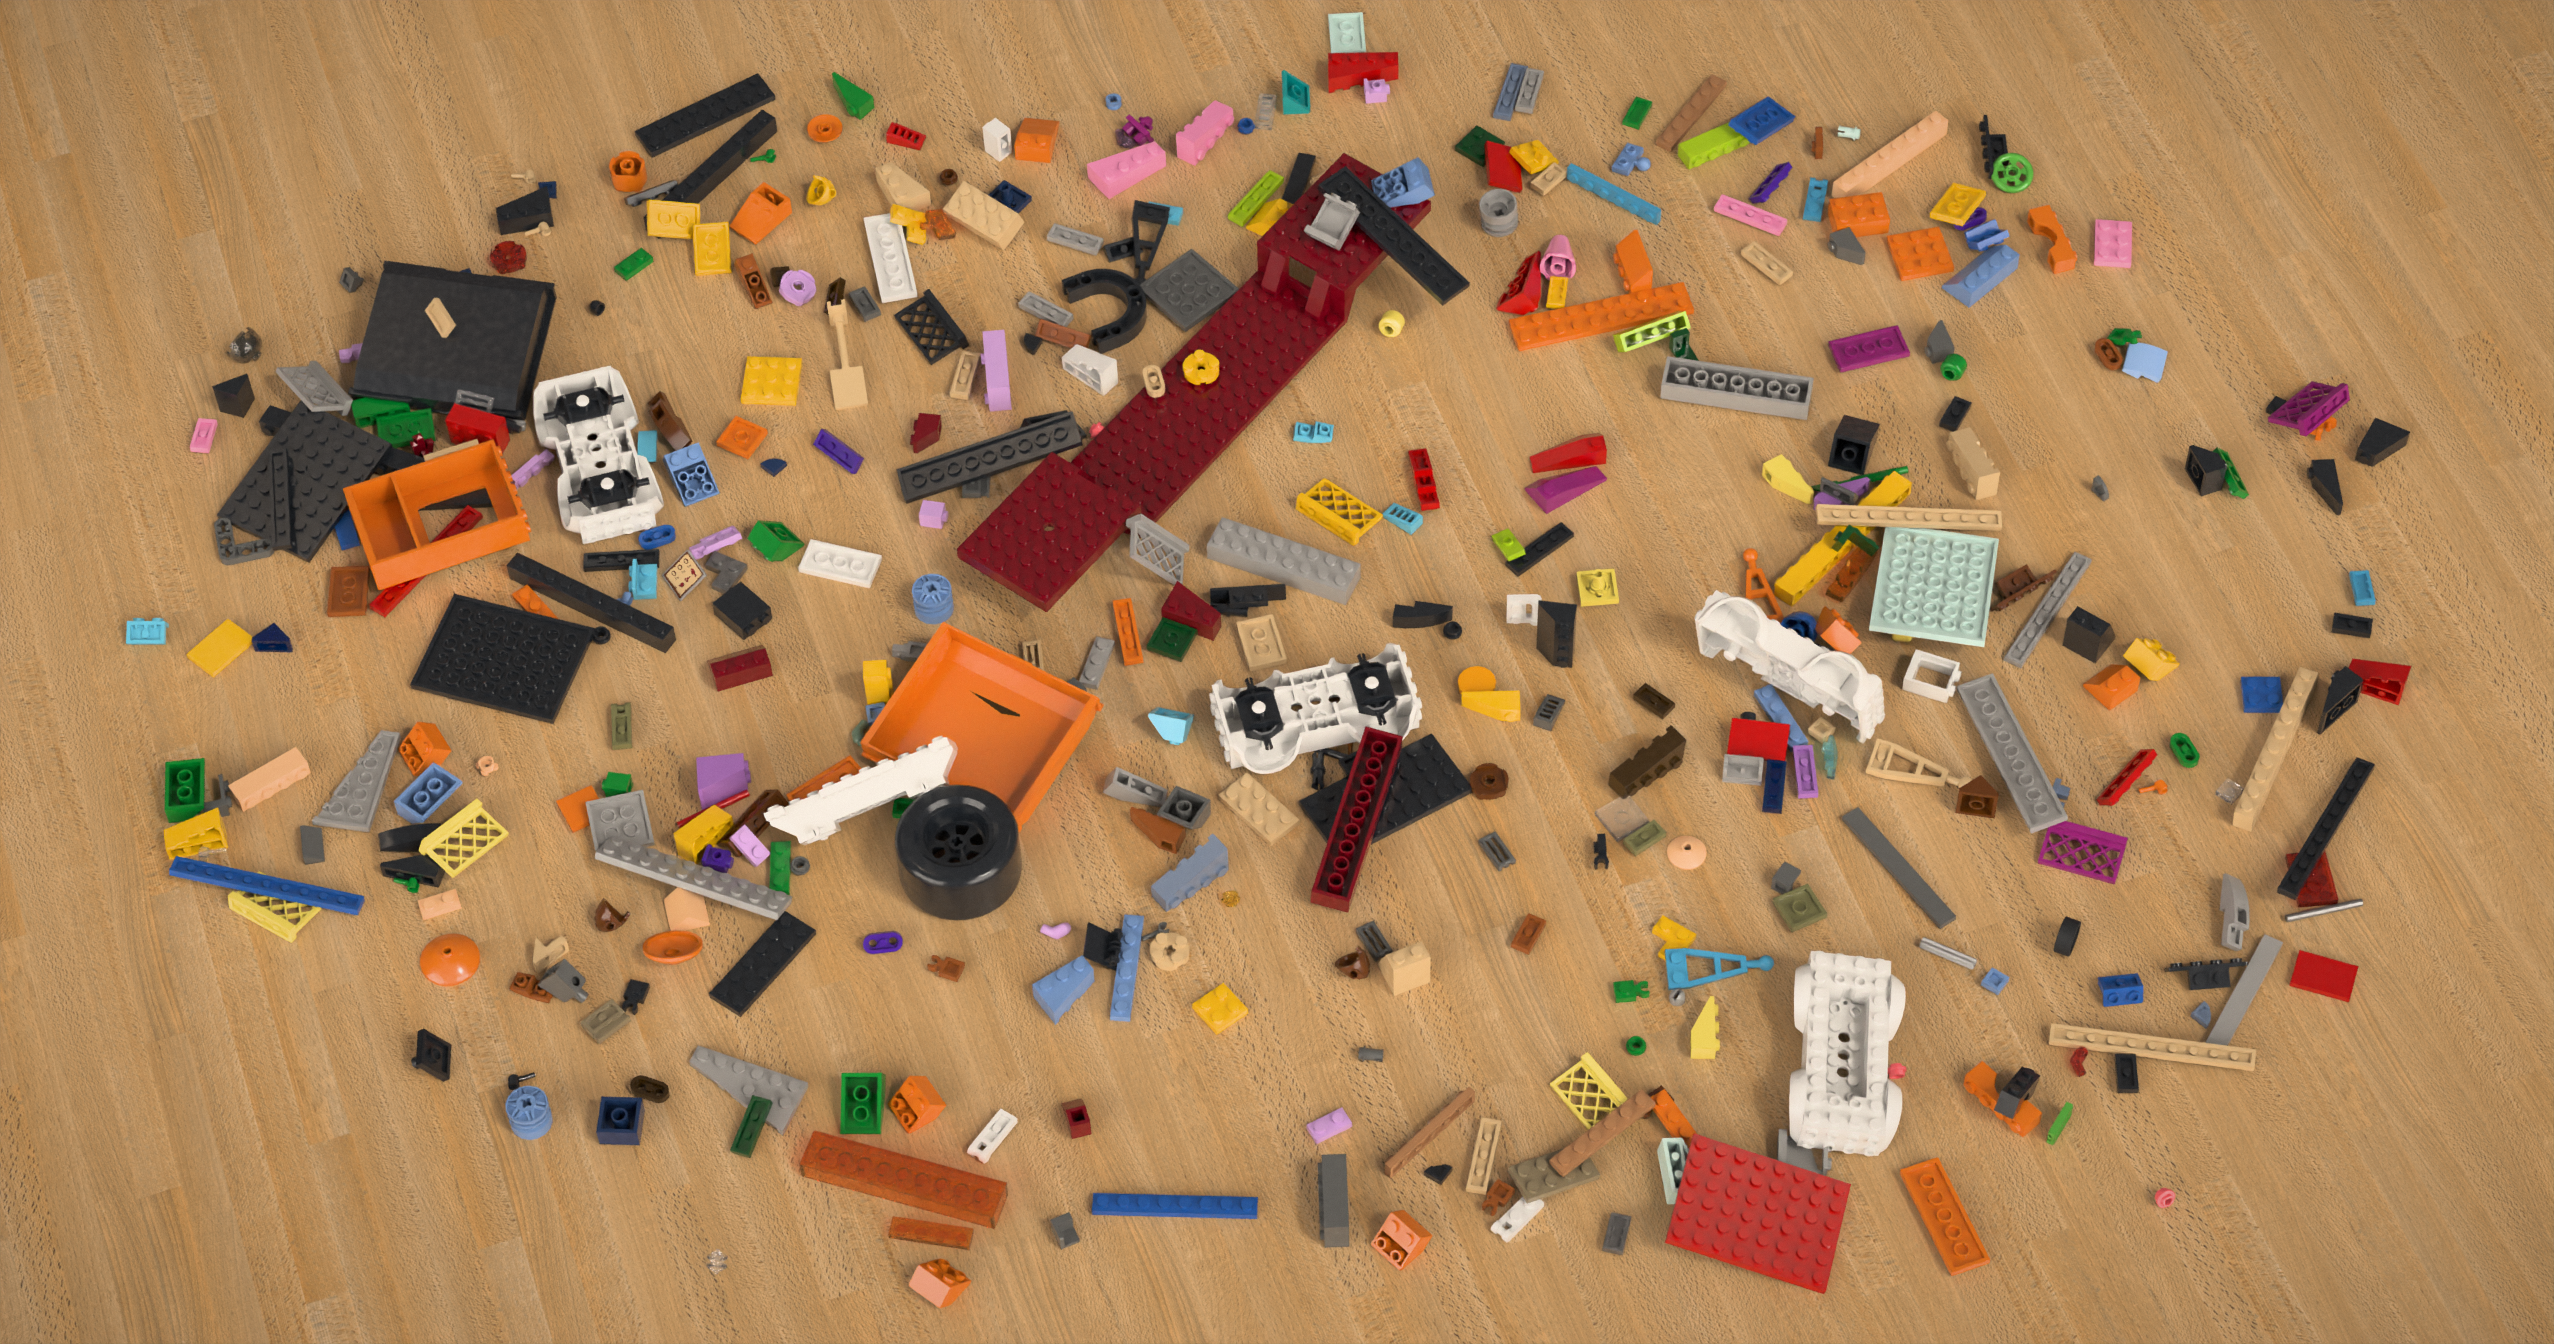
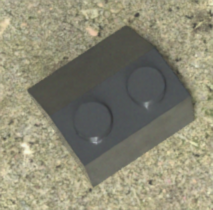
M1175 786L1157 812V815L1189 829L1202 828L1211 815V800Z

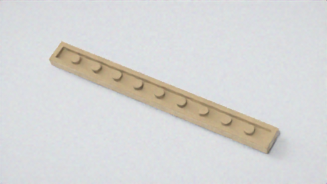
M1817 504L1815 507L1817 524L1988 531H2001L2003 528L2001 511L1829 504Z
M2051 1023L2049 1045L2116 1054H2136V1056L2249 1071H2254L2256 1049Z

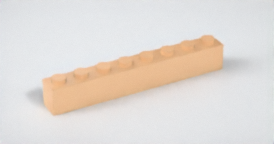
M1934 111L1833 182L1832 197L1841 198L1863 194L1947 135L1948 120L1937 111Z

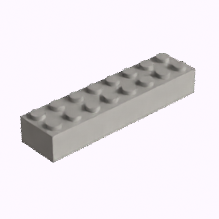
M1667 356L1660 398L1807 420L1814 378Z
M1223 517L1207 543L1208 559L1343 605L1347 604L1361 578L1360 563Z

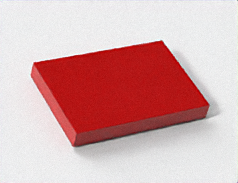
M1486 141L1484 148L1487 184L1520 193L1523 189L1521 165L1509 153L1511 147Z
M1732 718L1727 754L1762 757L1764 761L1785 763L1790 724Z
M2299 950L2289 986L2349 1002L2359 966Z

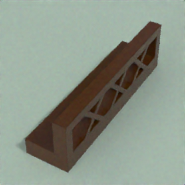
M778 789L765 790L717 842L718 846L728 847L735 857H741L742 852L729 838L744 824L758 838L770 825V822L766 821L764 813L768 812V808L777 804L786 807L789 805L788 801Z

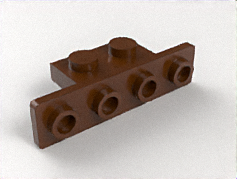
M2026 564L1994 583L2004 600L1991 607V611L1998 608L2000 612L2009 606L2007 602L2013 600L2015 603L2024 597L2022 593L2028 591L2030 594L2039 588L2037 584L2042 582L2045 585L2053 580L2052 575L2057 573L2056 569L2036 580Z

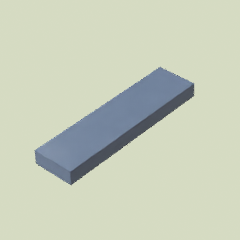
M1510 64L1493 113V118L1511 121L1528 66Z

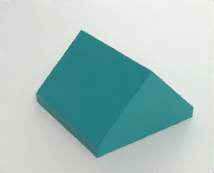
M1283 70V115L1310 113L1309 85Z

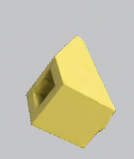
M1782 454L1763 463L1762 476L1773 488L1810 505L1813 503V488L1807 485L1802 475L1796 472L1788 459L1786 460Z
M1710 996L1691 1030V1059H1715L1716 1051L1720 1049V1040L1716 1039V1034H1719V1021H1715V1016H1718V1004H1714V996Z

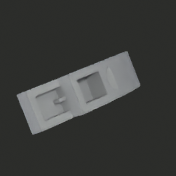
M2225 873L2223 874L2220 911L2224 912L2221 945L2234 951L2242 950L2243 931L2249 930V902L2242 881Z

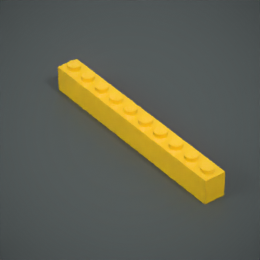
M1894 471L1889 476H1885L1878 487L1875 486L1866 498H1862L1858 506L1897 507L1911 494L1912 482ZM1835 525L1830 532L1828 531L1824 534L1819 543H1815L1807 554H1803L1800 557L1798 563L1790 566L1786 574L1775 581L1774 595L1791 607L1795 605L1856 546L1850 540H1847L1838 552L1832 548L1835 544L1834 537L1839 531L1843 533L1848 525ZM1876 526L1852 527L1857 528L1864 536H1867Z

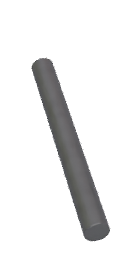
M2360 898L2286 914L2285 920L2286 922H2292L2363 906V900Z

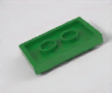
M431 408L376 417L378 437L391 443L394 448L410 446V442L413 441L412 436L419 433L423 436L424 442L428 438L436 441Z

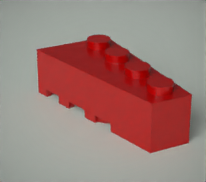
M1398 52L1328 53L1329 93H1334L1337 89L1348 90L1351 86L1356 85L1363 87L1364 79L1366 78L1368 81L1385 79V82L1399 79Z

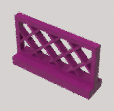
M2311 381L2268 417V422L2299 429L2300 435L2307 436L2350 401L2348 384L2341 383L2335 387Z
M2064 821L2048 827L2038 864L2115 885L2128 838ZM2050 834L2059 835L2062 841L2053 845L2049 839ZM2077 840L2081 846L2072 850L2068 842ZM2065 844L2069 852L2060 856L2055 848ZM2091 845L2098 846L2100 852L2091 855L2087 847ZM2084 849L2088 858L2079 862L2075 853ZM2051 850L2057 857L2052 861L2043 859L2044 854ZM2111 850L2120 852L2119 857L2112 861L2106 854ZM2103 855L2108 863L2099 867L2094 859ZM2072 856L2076 864L2071 866L2065 865L2063 859ZM2091 861L2095 869L2086 871L2082 865ZM2110 866L2114 872L2113 877L2104 876L2101 870Z

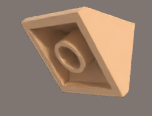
M677 887L664 899L670 931H686L710 925L703 895Z

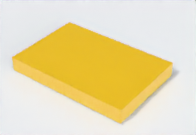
M1952 183L1931 210L1930 218L1963 226L1985 198L1986 191Z
M647 200V236L693 240V224H700V204Z
M729 222L693 224L695 275L732 273Z
M227 619L186 655L189 660L214 678L255 642V639L238 625Z

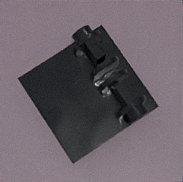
M1088 922L1083 956L1116 971L1117 963L1120 961L1119 953L1122 947L1120 942L1123 937L1122 930L1115 928L1114 931L1109 932Z

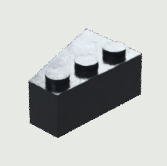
M547 186L496 208L501 235L529 231L537 228L541 222H546L549 227H554Z

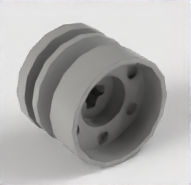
M1493 189L1486 192L1479 202L1482 229L1494 237H1504L1513 233L1519 222L1516 197L1505 189Z

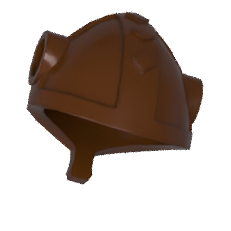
M603 898L595 910V925L601 932L616 930L625 924L630 916V912L627 911L625 915H622Z
M1360 946L1356 947V952L1342 956L1335 962V967L1352 979H1365L1370 973L1369 958L1365 950H1362Z

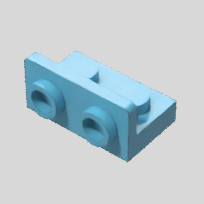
M633 559L632 566H629V575L632 577V581H629V592L633 593L634 600L657 599V564L638 565L637 559Z
M133 618V621H127L126 644L166 645V628H169V624L163 621L164 619L152 618V621H145L144 618Z

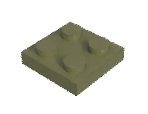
M1808 884L1773 898L1774 906L1792 933L1827 918V912Z

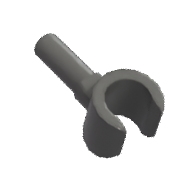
M1161 922L1158 925V930L1142 937L1143 941L1156 937L1159 933H1169L1170 929L1164 930L1167 923Z

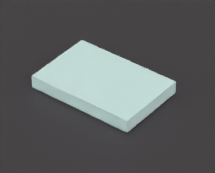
M1363 12L1328 14L1331 53L1366 52Z

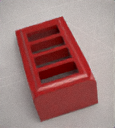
M891 122L886 133L887 143L921 150L926 135Z

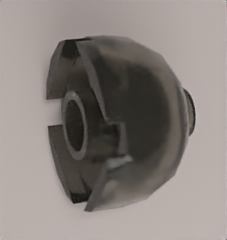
M251 327L246 328L249 330L246 333L243 331L239 333L229 346L232 349L231 352L227 351L226 353L228 357L237 363L245 364L252 360L256 361L262 354L260 352L262 340Z

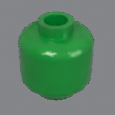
M1949 354L1940 366L1941 374L1947 380L1957 381L1966 371L1967 362L1959 354Z

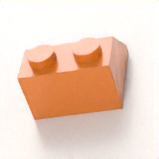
M2111 664L2085 682L2083 687L2110 711L2138 691L2140 677L2127 665Z

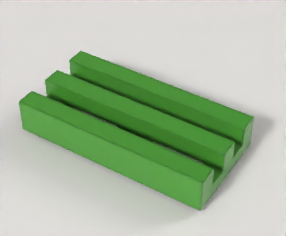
M2065 1103L2048 1132L2046 1143L2050 1145L2055 1144L2072 1115L2073 1104Z

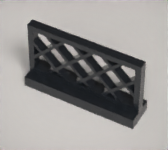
M927 289L923 292L924 296L896 313L894 317L928 362L933 365L960 347L965 349L969 346L965 334L930 289ZM925 303L926 310L917 311V308ZM906 314L911 315L910 321H903L901 317ZM915 315L924 316L922 322H914ZM927 317H935V322L926 323ZM912 326H919V333L911 332ZM924 327L933 328L931 334L923 333ZM937 328L945 329L944 334H943V335H937V334H935L936 329H937ZM921 338H930L928 345L920 344ZM933 339H942L940 346L932 345ZM946 340H953L955 342L950 347L944 346ZM930 350H939L938 354L931 358L929 356Z

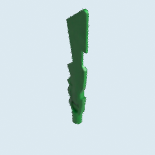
M1897 467L1854 476L1849 480L1832 482L1842 484L1865 477L1870 479L1869 482L1883 480L1885 476H1889L1894 471L1900 475L1908 473V467ZM1820 484L1811 486L1814 491H1820Z

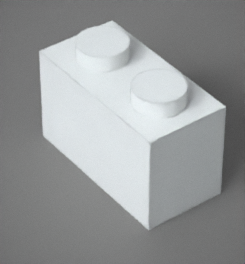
M997 118L986 123L982 127L985 151L1000 162L1012 153L1010 128Z

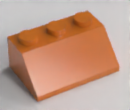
M1633 230L1616 245V251L1613 253L1614 263L1619 266V276L1624 279V289L1629 293L1652 289L1653 269L1638 230Z

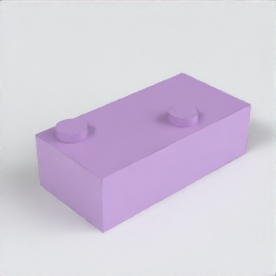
M983 331L984 353H981V363L985 364L988 392L984 394L985 405L989 404L990 412L1012 410L1005 331Z

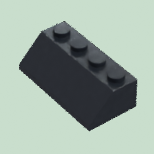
M1539 600L1536 648L1553 666L1572 668L1575 652L1577 604Z

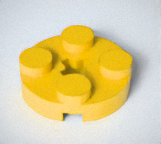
M1196 350L1194 354L1189 355L1183 362V372L1186 380L1195 385H1200V383L1204 382L1206 384L1212 383L1219 376V360L1210 353Z

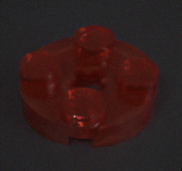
M504 241L495 246L493 253L491 251L490 259L492 266L499 274H506L524 269L527 254L523 245L515 244L514 241Z

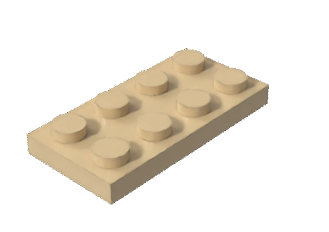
M1248 773L1218 794V799L1270 846L1274 845L1300 824V819Z

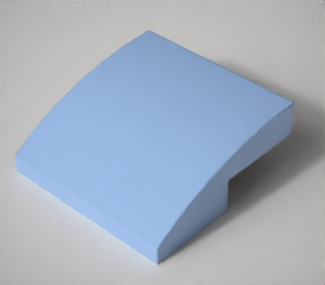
M2129 342L2122 371L2137 379L2142 375L2158 383L2162 378L2168 351L2145 343L2130 344Z

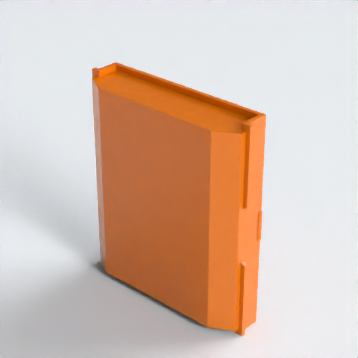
M942 622L861 740L860 744L863 749L861 755L876 764L887 758L888 760L896 761L899 755L907 752L913 754L917 752L916 748L923 745L928 746V744L932 743V739L938 736L947 737L954 741L958 747L957 755L947 776L949 784L976 786L998 796L1012 811L1017 822L1018 832L1020 833L1022 825L1028 821L1088 731L1096 712H1100L1104 704L1100 702L1098 697L1033 666L1031 663ZM972 692L1020 714V717L1001 714Z

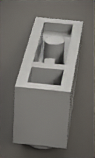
M1116 767L1106 777L1102 793L1122 801L1162 807L1168 790Z

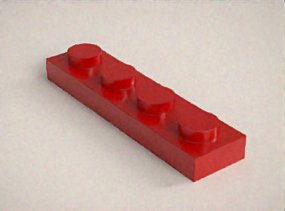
M2141 749L2096 799L2099 805L2113 806L2118 803L2119 798L2130 789L2132 783L2140 778L2141 773L2153 763V760L2158 755L2154 749Z

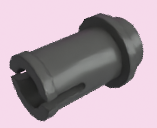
M1366 1046L1359 1047L1358 1059H1361L1362 1062L1364 1060L1382 1062L1384 1049L1366 1048Z

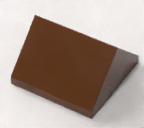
M1980 775L1959 788L1955 813L1995 819L1999 793Z

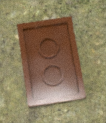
M369 566L331 567L327 607L328 617L366 616L370 578Z

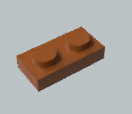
M1528 913L1511 943V948L1529 955L1546 926V920Z

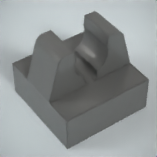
M347 267L343 269L339 283L349 293L356 292L357 287L362 286L364 278H360L357 272Z

